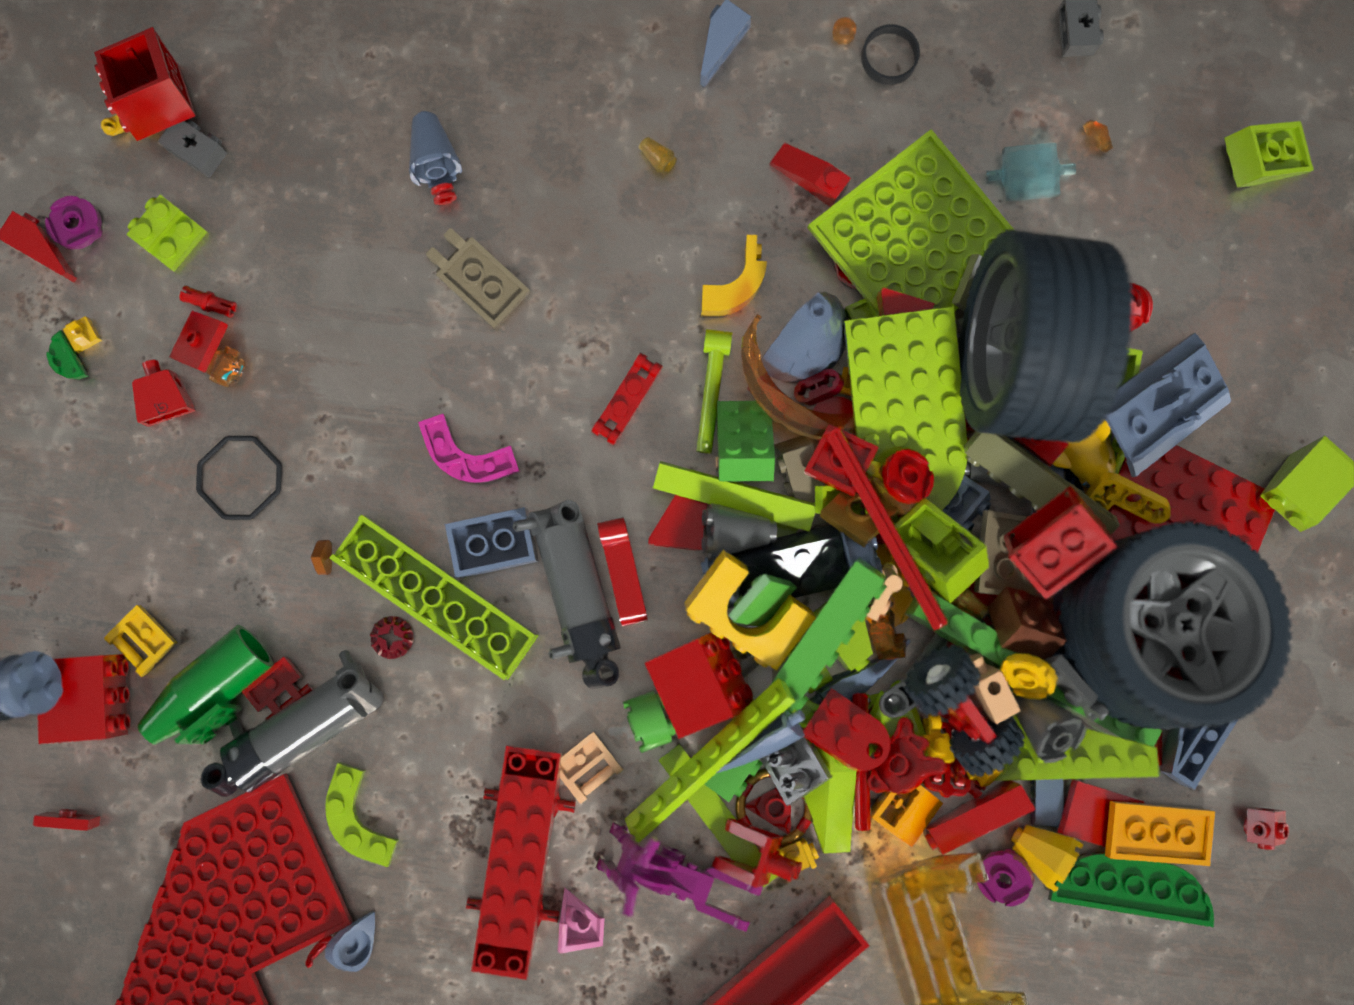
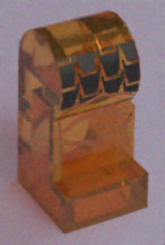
M888 608L886 614H880L877 621L871 619L870 634L878 659L906 658L905 634L896 633L894 626L895 614Z

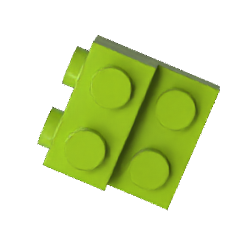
M160 194L157 198L152 197L146 202V211L140 218L135 217L128 224L129 232L126 235L175 272L206 235L207 231Z

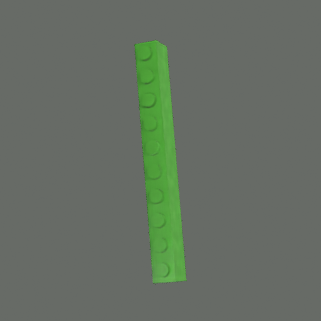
M860 557L856 560L772 681L773 683L779 678L788 686L795 700L786 709L790 714H792L794 709H802L809 699L805 696L808 689L811 687L815 690L824 676L820 673L825 665L831 668L840 655L836 652V649L841 642L847 645L856 632L851 629L855 622L858 620L862 623L871 611V608L867 606L873 597L878 600L887 588V585L883 583L887 576ZM758 759L745 765L716 773L704 785L730 802L734 795L738 798L741 796L748 785L744 780L749 773L755 776L763 762Z
M935 594L933 595L948 620L946 626L934 630L915 596L905 613L906 616L956 646L962 647L966 652L972 655L982 654L985 663L999 670L1007 656L1020 654L1001 648L995 630ZM1057 685L1054 692L1046 696L1078 716L1085 723L1109 735L1154 746L1162 732L1160 729L1135 727L1128 723L1120 722L1117 718H1112L1109 715H1106L1103 720H1099L1097 717L1092 722L1086 717L1081 707L1076 708L1065 699L1064 693Z

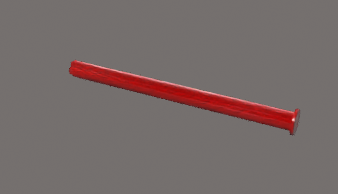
M843 426L831 430L823 438L828 439L932 628L938 630L948 624L947 618L842 432Z

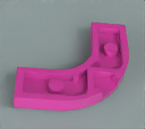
M444 414L418 422L431 458L441 470L455 479L468 483H487L520 472L511 446L484 455L474 456L466 454L455 444Z

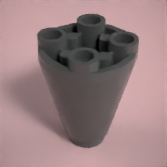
M710 503L709 508L702 511V525L706 526V537H702V553H708L709 558H717L722 550L731 555L768 546L769 543L776 542V521H770L762 516Z

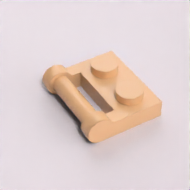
M890 562L882 565L883 574L887 576L883 583L887 585V588L878 600L873 597L867 605L871 608L867 617L875 621L878 620L880 614H886L891 603L889 598L892 592H896L902 587V580L897 575V568Z
M593 731L561 757L560 779L577 801L582 804L588 799V794L616 773L618 775L624 769L595 731ZM602 759H605L608 765L581 787L576 784L575 781Z

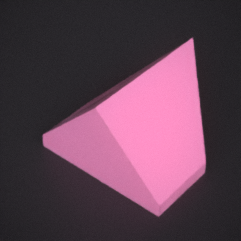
M565 887L559 923L558 952L565 953L603 946L605 918L600 917Z

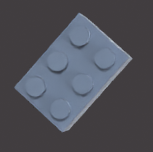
M523 507L445 524L455 577L461 579L539 562L534 536L532 537L530 529L519 532L513 529L515 521L528 518V509Z

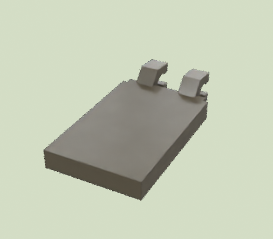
M450 228L444 234V237L456 249L451 256L446 259L434 247L426 253V256L438 267L435 271L437 273L436 276L493 329H496L530 293V290L473 237L464 240Z

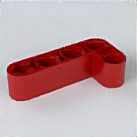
M624 517L597 523L622 627L648 621Z

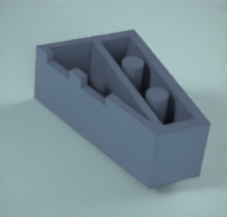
M1238 720L1216 727L1170 728L1162 757V766H1160L1159 771L1180 785L1195 790Z

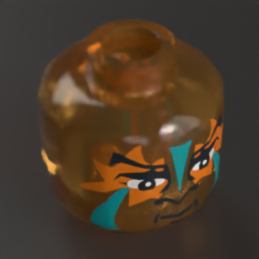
M226 346L224 350L217 349L206 370V373L210 375L209 380L225 387H229L230 384H237L246 367L245 360L240 357L241 352L229 346Z

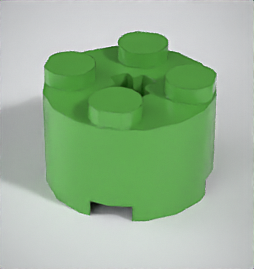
M652 690L622 702L624 709H630L626 717L636 742L641 740L643 744L639 746L640 753L672 742L671 737L676 732L670 719H665L663 713L665 708L658 693L655 694Z

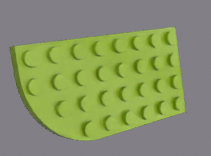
M954 307L843 321L855 433L857 437L879 447L866 473L877 495L898 509L896 516L892 519L895 525L918 503H901L888 493L882 479L883 464L887 457L896 451H901L902 449L917 451L929 462L928 467L934 474L933 489L926 499L940 510H943L950 503L961 485L967 465L964 445L967 443L965 414L960 397L961 372Z

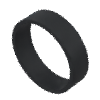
M896 24L882 25L874 29L864 43L861 54L862 66L867 75L880 84H899L907 80L914 72L920 57V46L915 35L907 28ZM882 34L901 36L908 41L913 49L914 65L907 72L897 76H887L877 72L867 59L866 47L869 42Z

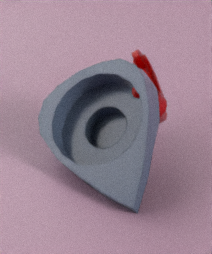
M372 911L359 918L354 923L340 930L334 937L330 935L321 939L309 953L305 966L310 968L313 965V960L325 949V958L335 968L350 972H357L363 969L368 963L373 949L375 912Z

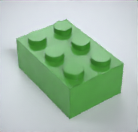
M717 401L719 482L774 481L775 450L770 401Z

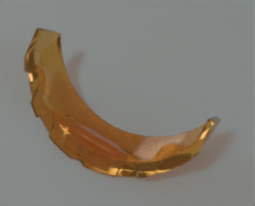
M756 314L742 337L741 357L746 382L762 410L776 423L783 424L787 430L807 438L821 440L829 424L835 427L843 426L844 431L856 436L853 413L829 414L806 408L789 398L777 387L761 360V352L757 345L756 327L762 316Z

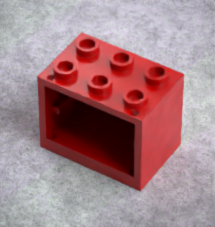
M154 27L94 52L97 61L94 67L102 79L99 85L107 96L104 99L105 105L112 115L117 114L123 130L126 133L130 132L137 141L196 116L180 67Z
M1071 485L1003 536L1009 558L1045 599L1117 548L1105 524Z
M710 632L645 662L678 739L734 717L754 701L752 689L746 684L741 673V665L734 658L730 649L729 639L725 636L721 639Z
M123 654L53 659L61 674L63 693L53 708L45 713L37 714L38 744L101 740L128 735V730L131 726V718L127 714V702L130 698V691L126 686L129 664Z

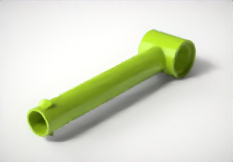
M706 329L703 353L709 354L696 448L698 453L712 454L724 355H730L732 332Z

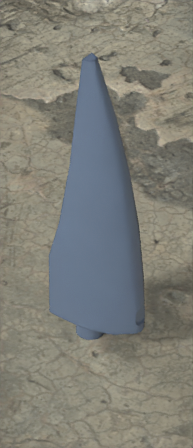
M906 639L870 660V663L859 671L847 670L833 675V681L815 691L817 695L809 700L820 705L828 691L832 688L853 702V694L866 693L898 660L910 644V639Z
M799 709L790 714L785 710L717 773L768 756L804 737L805 734L798 724L805 719L803 712Z

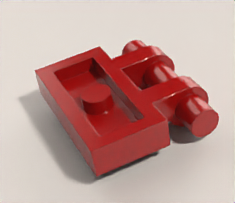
M283 656L268 671L244 689L242 693L257 712L263 711L266 707L271 710L272 713L265 718L267 720L314 689L309 683L301 689L296 686L295 683L303 678V676L289 658ZM287 691L291 697L282 705L279 704L276 699Z

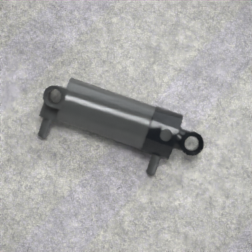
M565 500L548 509L530 512L527 519L515 521L513 529L516 532L530 529L532 537H536L564 642L563 646L550 649L549 657L554 660L567 656L569 663L583 660L585 667L583 668L582 679L588 688L599 689L612 686L619 678V669L617 664L608 658V652L621 649L613 618L610 616L580 508L574 501Z
M341 651L339 657L344 667L336 671V676L246 732H243L239 721L235 720L231 723L229 728L234 739L220 748V757L223 764L211 763L204 768L200 777L202 786L221 797L232 795L238 787L245 792L251 793L279 775L285 768L379 708L384 698L382 691L368 681L361 664L353 662L349 651Z

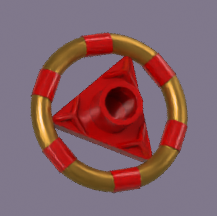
M766 768L760 769L755 776L750 775L745 780L748 785L741 796L736 798L737 820L752 825L746 814V807V809L785 832L786 835H784L781 846L789 845L802 837L811 824L812 817L808 805L804 801V814L796 828L791 832V805L787 806L777 787L746 803V798L754 785L765 778H771Z

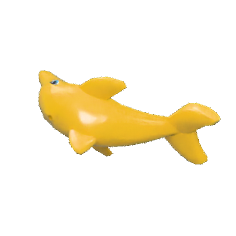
M1104 420L1099 425V428L1087 439L1077 443L1066 442L1069 446L1052 464L1057 468L1070 469L1078 477L1084 493L1089 490L1102 474L1107 472L1115 473L1116 460L1108 437L1111 428L1107 421Z

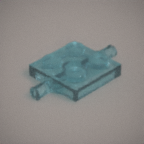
M1056 143L1004 147L1002 149L1003 164L1001 170H987L986 176L988 177L986 181L1002 180L1006 192V201L1058 197L1061 195L1060 176L1075 174L1076 164L1060 165L1057 158Z

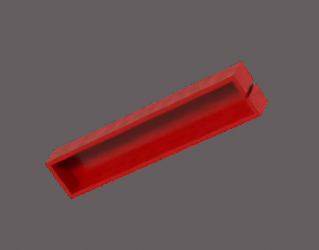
M828 896L701 1005H801L870 945L834 899Z

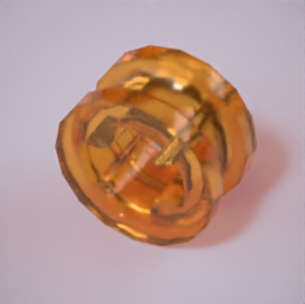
M847 17L838 19L834 24L832 32L834 40L842 45L851 43L856 33L855 22ZM840 27H844V29L848 27L849 34L845 35V32L843 35L840 34Z

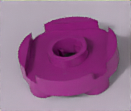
M65 196L55 201L49 208L52 210L49 218L46 217L45 219L46 231L50 238L68 250L85 248L100 238L103 233L101 227L102 219L98 209L89 201L77 196ZM72 217L79 220V224L75 228L71 227L69 229L68 225L72 223Z
M1005 849L1004 851L991 852L982 859L978 869L977 884L982 894L988 900L994 903L996 901L1005 903V906L1012 907L1023 903L1029 897L1034 884V876L1029 864L1021 856L1017 855L1012 849ZM1001 873L1009 875L1011 883L1006 884L1005 880L1004 883L999 880Z

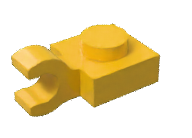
M939 713L937 716L929 714L928 718L922 719L926 735L921 737H925L930 741V747L925 752L926 757L941 758L946 763H951L955 758L949 747L951 746L949 743V733H941L942 723Z

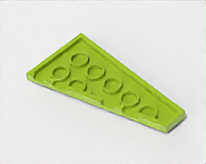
M1086 728L1085 736L1080 745L1075 750L1070 747L1064 752L1067 757L1054 763H1037L1024 742V747L1018 748L1021 753L1018 756L1012 757L1014 761L1010 765L1008 763L1003 765V771L994 781L1159 777L1157 747Z

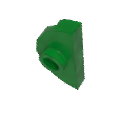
M59 330L51 337L52 342L49 345V351L46 352L49 366L55 373L68 379L79 380L88 377L89 375L62 330Z

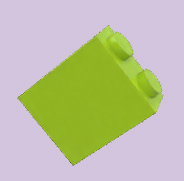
M1324 435L1290 454L1260 497L1271 508L1282 515L1290 525L1302 532L1318 525L1354 487V461Z
M828 601L813 611L816 618ZM865 619L862 623L858 620L855 622L851 629L856 632L847 645L841 642L836 649V652L840 654L837 660L846 670L859 671L870 663L868 657L873 652Z

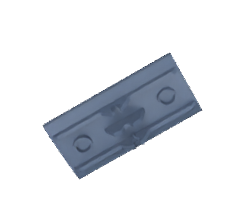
M1196 333L1189 335L1122 384L1117 395H1115V401L1110 407L1105 421H1107L1127 458L1126 462L1131 476L1136 477L1228 405L1231 402L1230 393L1205 343Z

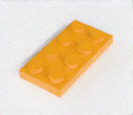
M1110 801L1105 856L1110 859L1210 866L1215 811L1201 808Z

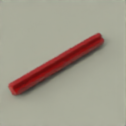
M865 693L853 694V703L868 713V695ZM868 744V746H867V754H868V755H869V744ZM856 771L854 798L855 828L858 831H869L871 829L870 789L867 784L870 771Z

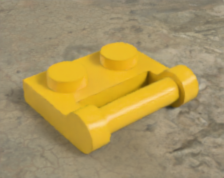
M136 605L104 637V640L109 645L113 644L137 668L135 671L140 677L146 676L178 643L141 605ZM124 632L149 656L144 660L122 638Z

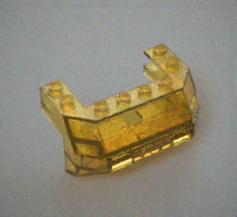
M980 853L937 855L896 868L872 881V903L905 1005H1029L1025 992L981 989L951 893L969 892L974 889L973 883L988 881Z

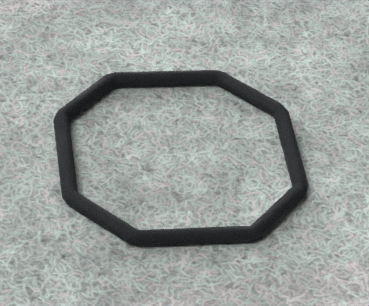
M226 436L198 462L196 491L222 519L251 520L280 494L282 465L257 437ZM228 441H253L276 465V490L250 515H225L202 491V465Z

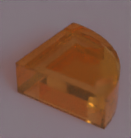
M1089 120L1084 124L1087 135H1093L1099 143L1096 146L1098 149L1106 153L1113 148L1106 125L1093 120Z

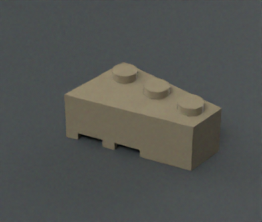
M804 435L774 444L777 466L780 473H783L786 482L783 483L786 496L815 503V486H825V483L804 474V470L815 451L814 444ZM815 513L811 527L826 523L827 521L821 518L820 514Z

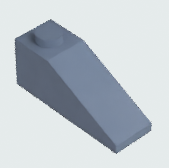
M725 0L721 6L717 5L709 17L711 21L700 78V85L703 87L706 86L750 29L751 16L729 0Z

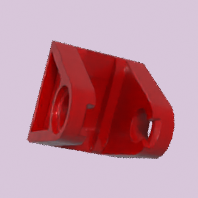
M727 818L724 830L759 845V852L762 855L758 866L755 867L724 856H715L712 863L713 868L755 888L767 885L771 874L784 878L789 882L792 879L797 880L802 868V862H797L780 855L779 850L784 836L732 818Z

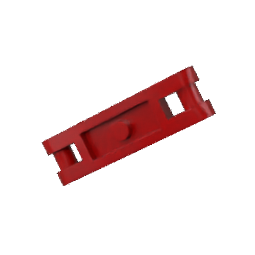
M643 353L637 356L633 366L591 430L593 434L597 436L602 435L607 438V442L613 446L617 443L663 369V365L658 362L654 364ZM641 368L649 372L646 379L638 375ZM609 420L617 424L614 430L606 426Z

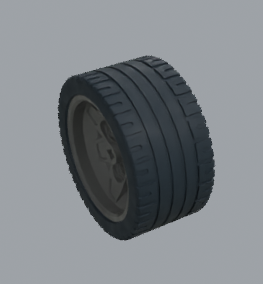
M1006 230L995 237L993 242L990 243L980 260V265L977 267L976 275H974L972 286L970 287L961 328V345L959 346L961 404L966 420H968L969 425L974 430L986 434L1077 443L1090 437L1099 428V425L1103 423L1110 411V407L1115 401V395H1117L1120 388L1119 384L1123 379V370H1125L1127 364L1126 357L1130 349L1128 346L1129 342H1131L1132 334L1130 331L1133 323L1131 319L1133 315V306H1131L1133 296L1131 293V282L1129 281L1130 275L1123 256L1113 244L1099 240L1019 230Z
M1177 522L1114 541L1117 546L1116 549L1067 584V590L1064 591L1062 597L1064 600L1060 604L1061 615H1059V622L1062 625V631L1067 640L1061 646L1064 651L1062 653L1063 657L1098 696L1096 701L1106 707L1109 712L1107 715L1117 718L1120 722L1147 729L1216 727L1235 722V720L1245 718L1246 715L1256 711V708L1261 707L1266 702L1265 699H1269L1273 694V689L1278 687L1279 679L1283 678L1284 668L1288 665L1289 661L1288 654L1291 652V645L1289 644L1292 641V632H1290L1292 624L1288 615L1290 611L1289 606H1286L1287 599L1285 593L1282 594L1281 589L1283 588L1280 582L1275 579L1276 575L1273 570L1268 568L1269 564L1265 559H1261V555L1255 549L1252 550L1251 545L1241 541V538L1235 534L1231 535L1225 529H1218L1217 526L1213 525L1206 526L1205 523ZM1177 576L1183 579L1189 586L1181 589ZM1146 584L1148 601H1136L1137 594ZM1186 602L1190 606V611L1187 609ZM1144 617L1148 620L1147 626L1144 623ZM1132 633L1143 638L1140 653L1137 650ZM1182 650L1185 653V659L1181 655ZM1171 667L1178 668L1183 681L1171 679L1164 675Z

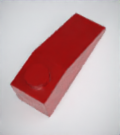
M785 142L769 163V165L829 207L837 203L851 180L849 176L829 162Z
M12 210L0 229V240L75 283L77 278L56 244L50 238L47 231L38 226L40 220L26 212L21 216Z

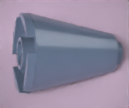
M428 111L419 112L413 117L409 159L411 181L418 186H421V183H427L429 188L442 183H453L457 179L456 175L462 173L461 162L438 117Z

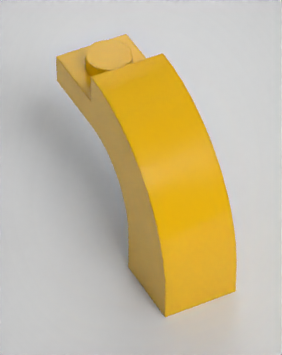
M757 235L746 236L745 268L735 281L726 285H703L701 317H722L733 314L747 306L757 295L763 283L767 267V261H757L761 260L762 244H757Z

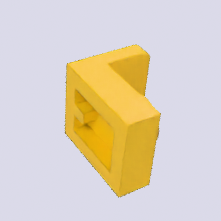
M804 837L789 845L780 847V855L797 862H802L801 870L808 867L812 869L817 867L815 859L819 858L814 844L813 842L808 844Z

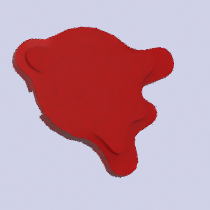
M902 717L897 723L895 733L890 738V751L886 760L880 766L871 770L867 784L869 789L875 793L891 792L905 794L920 786L925 778L944 774L947 771V763L941 758L926 757L925 752L930 747V741L925 737L915 735L912 720ZM879 747L876 749L873 755L875 759H877L880 756Z

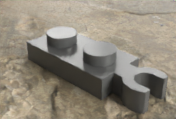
M1062 655L1049 657L1044 660L1054 669L1057 675L1056 685L1064 693L1065 699L1076 708L1081 707L1086 717L1092 722L1097 717L1099 720L1105 718L1109 713L1106 707L1096 701L1098 696Z

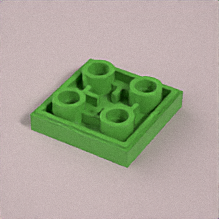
M765 574L761 575L752 582V588L749 592L734 603V609L729 613V616L736 623L756 627L762 626L779 609L788 596L794 592L796 586L788 580Z

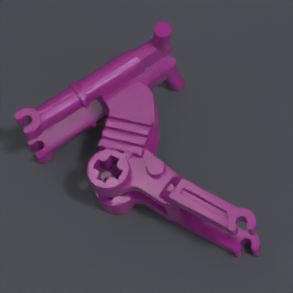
M615 822L612 823L609 833L622 844V855L617 866L614 862L610 860L608 862L599 857L595 868L604 872L608 879L625 894L622 909L623 915L633 917L636 897L640 889L637 884L660 895L671 896L673 892L676 894L675 897L682 901L689 898L693 900L697 911L731 924V926L739 930L747 931L750 924L749 921L742 920L741 916L707 903V897L715 878L757 896H760L763 886L758 888L752 887L716 870L712 866L701 870L696 864L685 863L686 854L678 849L663 845L661 851L657 850L661 841L655 837H650L643 848L634 836L627 832L628 828L626 826H620Z

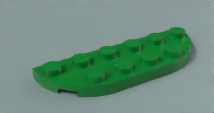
M1105 852L1088 853L1077 858L1063 883L1059 881L1054 883L1058 887L1056 892L1051 889L1049 891L1048 899L1054 902L1214 927V911L1208 893L1204 891L1192 874L1170 863L1110 859L1105 856Z

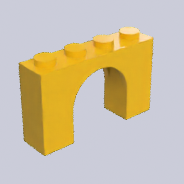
M722 550L684 602L687 616L698 624L704 622L710 626L709 630L717 637L722 639L725 636L731 640V644L742 653L748 651L754 655V660L765 668L770 666L777 671L816 617L812 609L789 595L773 618L766 624L755 628H747L734 623L727 615V605L730 597L749 572L744 563Z

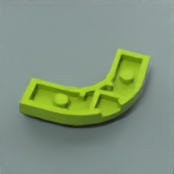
M339 762L336 765L326 796L325 812L329 829L336 841L350 854L388 868L399 839L372 831L362 824L357 816L355 804L365 770Z

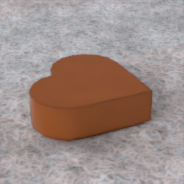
M318 540L310 558L318 575H329L331 573L332 560L329 558L332 555V544L330 540Z

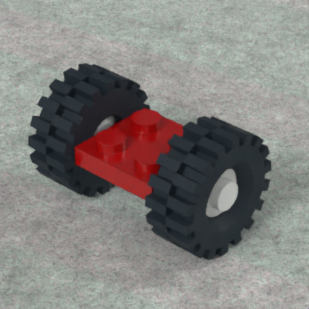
M946 645L942 646L940 651L936 648L931 651V655L927 656L925 654L922 656V661L920 663L916 662L913 665L914 670L908 671L907 675L909 678H905L904 688L924 714L929 715L931 713L932 716H937L940 711L942 715L947 713L950 716L948 721L956 730L952 732L954 738H950L949 743L951 746L949 747L964 769L973 776L975 773L977 776H983L984 772L987 775H991L995 769L1001 771L1004 769L1003 765L1005 763L1010 765L1014 761L1012 757L1018 756L1021 753L1018 748L1024 747L1023 739H1025V735L1012 716L995 724L982 717L970 701L968 695L975 693L974 686H979L980 681L978 678L981 677V674L965 650L960 646L951 645L948 648Z

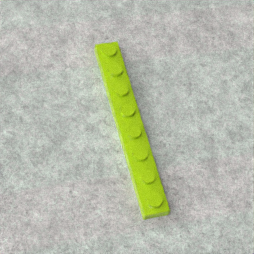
M779 678L773 682L625 818L629 833L634 836L638 843L795 702L786 683Z

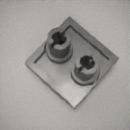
M804 737L785 748L761 758L787 806L794 804L833 777L815 745Z

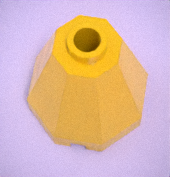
M1025 825L1023 829L1018 826L1010 839L1014 843L1012 849L1029 864L1037 878L1054 892L1058 889L1054 883L1056 881L1063 883L1079 856V853L1074 851L1075 848L1082 849L1084 845L1075 838Z

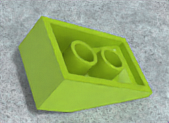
M1301 121L1251 125L1224 138L1237 188L1255 186L1314 171Z

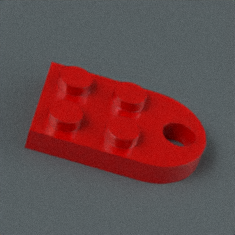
M832 688L828 691L803 729L804 738L854 771L866 772L875 769L886 760L890 751V737L884 725ZM868 744H875L879 747L880 756L877 759L871 758L867 754Z

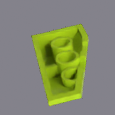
M815 745L833 777L803 798L805 804L808 805L822 853L850 852L856 771L849 769Z

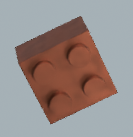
M1006 586L987 607L1001 648L1020 654L1032 655L1044 661L1046 658L1052 657L1067 641L1062 631V625L1055 614L1053 604L1044 597L1040 598L1028 594L1024 590H1017Z

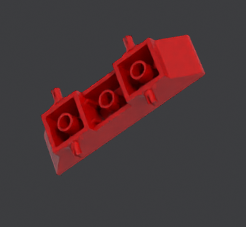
M506 745L499 790L487 788L484 790L483 800L497 801L483 898L481 900L468 897L466 909L480 911L471 972L527 980L540 923L542 920L558 923L560 911L544 909L542 899L555 816L559 810L574 813L576 801L560 799L561 753Z

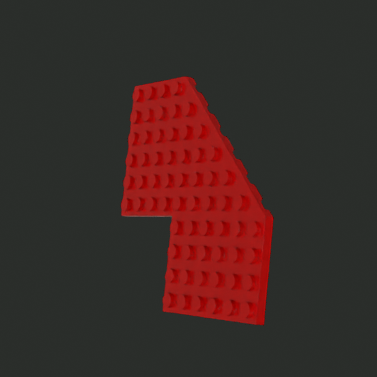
M287 773L266 782L251 793L246 792L183 823L176 848L173 849L166 868L167 873L162 885L158 889L152 905L153 910L148 923L144 926L137 945L139 946L129 966L123 982L124 987L115 1005H269L255 975L256 971L354 923Z

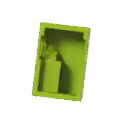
M926 498L920 501L895 524L897 531L928 586L949 603L956 599L989 568L986 545ZM959 532L969 539L973 547L961 538Z

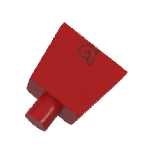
M157 359L142 363L145 376L132 382L138 423L149 427L196 411L177 373L169 369L161 371Z

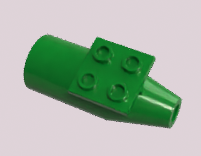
M236 625L171 678L137 724L139 732L148 742L154 745L179 733L180 735L174 739L176 744L204 745L216 736L215 732L222 726L230 725L237 719L236 715L243 709L240 705H233L229 702L273 666L270 654L250 631L241 625Z

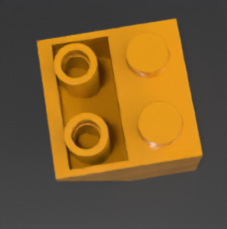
M920 785L913 791L905 794L882 792L870 809L872 819L913 847L943 805V802Z

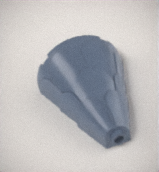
M818 292L791 318L757 366L772 378L784 382H800L823 370L832 369L840 360L846 348L843 321L847 320L846 312L837 296L827 292Z

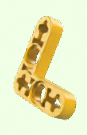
M1113 472L1102 474L1085 493L1094 501L1100 502L1101 506L1106 510H1109L1115 504L1155 524L1167 521L1171 515L1170 504L1166 498ZM1130 494H1138L1141 496V499L1137 502H1129L1126 500V497Z

